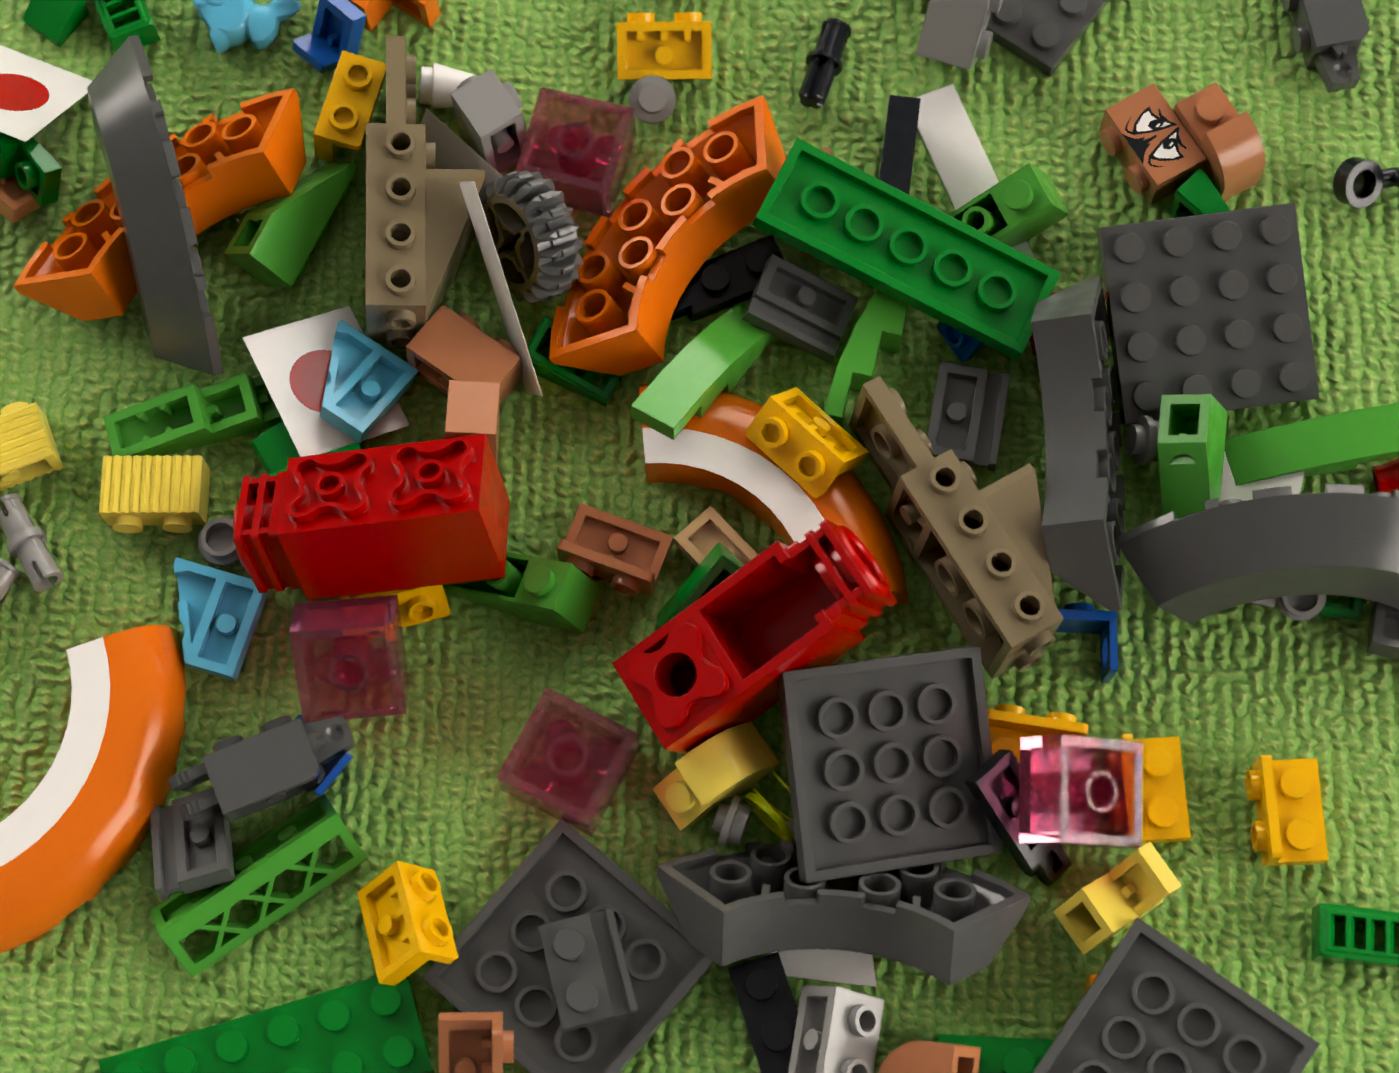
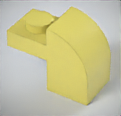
M747 722L720 732L688 752L674 763L677 768L653 788V791L678 829L682 831L695 825L724 799L748 791L780 763L754 724Z
M1151 842L1133 852L1107 874L1083 887L1055 909L1053 913L1082 954L1085 955L1131 925L1137 917L1140 919L1182 885Z

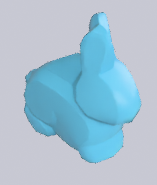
M193 0L201 20L206 23L210 31L209 35L218 55L226 52L231 47L241 46L248 40L255 49H266L278 36L280 22L293 17L301 9L299 0H273L267 5L257 4L255 0Z

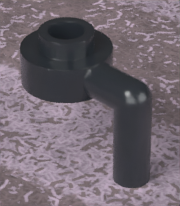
M1360 157L1348 158L1338 167L1333 179L1334 195L1343 204L1365 208L1378 198L1382 188H1399V167L1381 169L1374 161Z

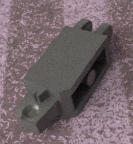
M1281 0L1284 11L1291 13L1294 23L1292 29L1293 45L1297 53L1303 54L1306 68H1317L1328 92L1356 88L1360 80L1357 54L1370 30L1362 0Z
M343 715L305 724L301 718L292 720L291 716H283L265 723L261 727L262 733L243 740L241 735H237L217 742L213 745L214 752L202 756L204 763L175 774L169 779L172 791H184L207 780H210L215 793L190 801L180 808L183 821H191L221 809L223 815L233 822L317 788L325 776L323 766L356 747L346 719Z

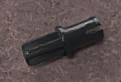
M828 18L827 21H823L815 49L806 57L808 69L799 91L800 102L805 107L820 109L825 104L834 76L839 75L842 71L841 57L852 29L846 22L840 19Z

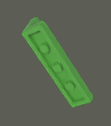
M323 794L233 854L234 880L187 894L180 890L172 895L170 899L163 901L149 912L159 935L191 978H193L368 858L341 820L331 802ZM339 835L349 849V852L333 863L316 862L320 846ZM286 869L303 871L299 886L289 893L272 891L275 877ZM240 900L259 901L255 916L246 922L228 921L231 906ZM197 929L214 931L211 945L193 958L180 942Z

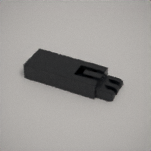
M890 95L879 180L909 194L921 98Z

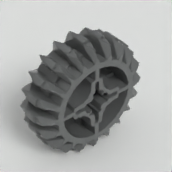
M527 170L522 172L514 171L504 174L503 177L496 178L492 183L487 184L480 201L510 294H514V297L519 302L527 300L531 304L553 299L562 295L564 291L571 289L572 282L579 279L577 268L583 264L582 258L578 253V250L583 247V243L577 238L576 230L580 226L573 222L571 216L573 208L565 205L563 191H555L552 179H544L539 171L531 173Z

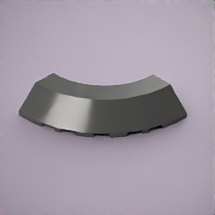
M139 35L129 36L90 83L87 91L94 129L105 160L127 243L144 328L154 357L213 376L223 374L214 318L210 316L204 290L208 289L198 250L196 247H193V244H198L190 208L186 205L180 179L177 178L181 177V172L173 142L169 138L161 101L156 99L152 84L147 83L153 81V75Z
M1094 276L1037 302L1031 319L1040 376L1046 448V490L1041 528L1050 572L1108 610L1117 611L1121 610L1125 576L1124 566L1115 565V561L1120 560V548L1117 537L1125 532L1123 510H1125L1124 476L1116 475L1115 471L1120 470L1119 447H1122L1120 413L1112 412L1111 405L1116 404L1117 399L1115 370L1111 366H1104V360L1108 359L1107 338L1110 337L1101 276Z
M1326 484L1325 493L1292 494L1291 486L1273 487L1252 491L1253 500L1228 499L1219 502V499L1216 498L1204 501L1205 510L1178 519L1174 511L1145 522L1117 537L1119 548L1156 605L1189 624L1214 613L1245 603L1295 595H1340L1363 598L1399 610V490H1395L1393 493L1377 492L1365 494L1364 486Z
M792 839V850L775 844L760 845L759 841L745 843V852L718 856L714 848L686 855L657 866V877L688 943L721 967L738 960L777 951L833 949L860 952L895 960L924 971L949 986L990 965L1030 905L1031 896L1013 885L978 869H975L972 876L946 868V861L804 883L800 881L795 839Z

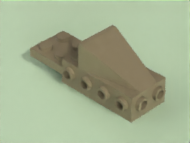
M386 35V123H366L365 311L367 337L377 343H387L388 346L405 349L406 345L439 309L476 235L459 182L474 181L480 199L485 192V169H436V145L434 142H426V124H416V55L406 54V36Z
M881 376L864 383L849 426L861 445L869 451V457L893 492L884 513L968 644L970 646H980L982 665L991 679L1013 667H1016L1019 672L1032 667L1044 658L1045 655L1042 650L1046 649L1056 640L1053 634L1064 619L1055 606L1050 566L1041 528L1043 518L1036 471L1029 463L985 488L978 490L977 478L972 468L965 461L960 462L952 449L935 458L933 457V447L929 438L921 429L916 430L906 416L904 401L895 389H888ZM999 637L1003 639V645L1000 643Z

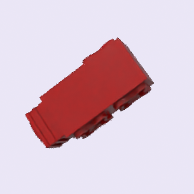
M486 434L288 458L287 470L277 472V475L270 476L269 473L260 474V477L253 478L252 475L243 476L240 498L237 500L234 510L233 541L241 565L250 574L259 594L267 593L268 589H275L278 592L284 591L285 587H292L293 590L302 589L307 600L504 578L510 499Z
M825 519L819 523L821 527L816 532L810 530L804 534L806 539L801 543L795 541L788 546L776 541L612 663L665 750L687 754L701 743L722 731L752 722L780 701L778 680L782 672L832 664L865 640L860 630L868 624L867 619L869 617L877 618L883 614L881 610L886 605L892 607L898 603L891 593L890 584L878 562L863 542L849 528L844 525L838 526Z

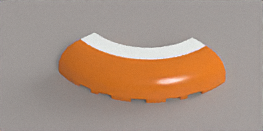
M639 384V395L642 394L649 384ZM722 391L704 415L700 417L694 414L674 440L642 424L647 483H679L705 488L710 491L713 488L737 499V503L755 514L770 529L773 528L788 546L795 541L799 543L806 539L804 534L810 530L814 532L821 528L819 523L825 519L838 526L844 525L863 542L878 562L890 584L891 593L898 602L896 604L909 602L904 570L894 539L880 510L862 482L852 470L838 475L822 496L818 498L812 497L746 437V429L764 406L763 404Z
M168 625L134 627L66 650L70 666L72 690L69 719L61 747L52 766L38 787L22 805L0 822L1 953L36 939L62 923L61 920L86 901L91 902L101 892L100 888L115 875L119 868L126 866L147 837L146 831L151 825L150 813L155 805H158V807L164 805L171 790L169 779L176 774L177 768L175 765L181 739H184L186 723L184 722L185 692H187L185 665L178 634L174 628Z

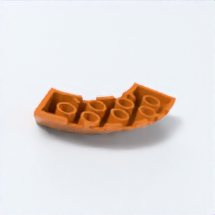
M294 88L269 93L241 102V112L221 120H217L215 115L211 114L203 118L202 123L195 125L187 131L180 140L175 133L169 136L173 142L181 172V177L177 178L180 179L186 205L190 208L196 236L221 220L244 209L269 200L292 195L306 165L299 96ZM109 177L93 190L97 199L86 202L74 213L69 212L61 220L67 228L52 245L44 241L13 285L18 293L82 321L123 316L131 300L136 295L137 288Z
M763 95L737 105L708 120L707 123L711 128L686 144L680 138L671 145L673 150L663 158L662 162L653 171H650L646 166L623 189L622 192L626 198L609 218L601 216L584 242L588 250L582 258L583 264L577 268L579 279L572 282L563 307L556 306L549 359L553 364L623 376L664 362L668 328L675 308L687 285L705 261L726 240L754 221L786 160L771 112Z

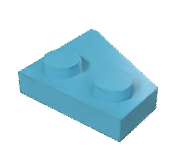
M341 319L337 324L319 417L360 444L416 382L419 370Z
M176 557L173 565L178 581L180 602H178L179 618L183 625L184 637L182 645L184 662L190 669L236 682L270 589H268L267 593L259 594L253 580Z

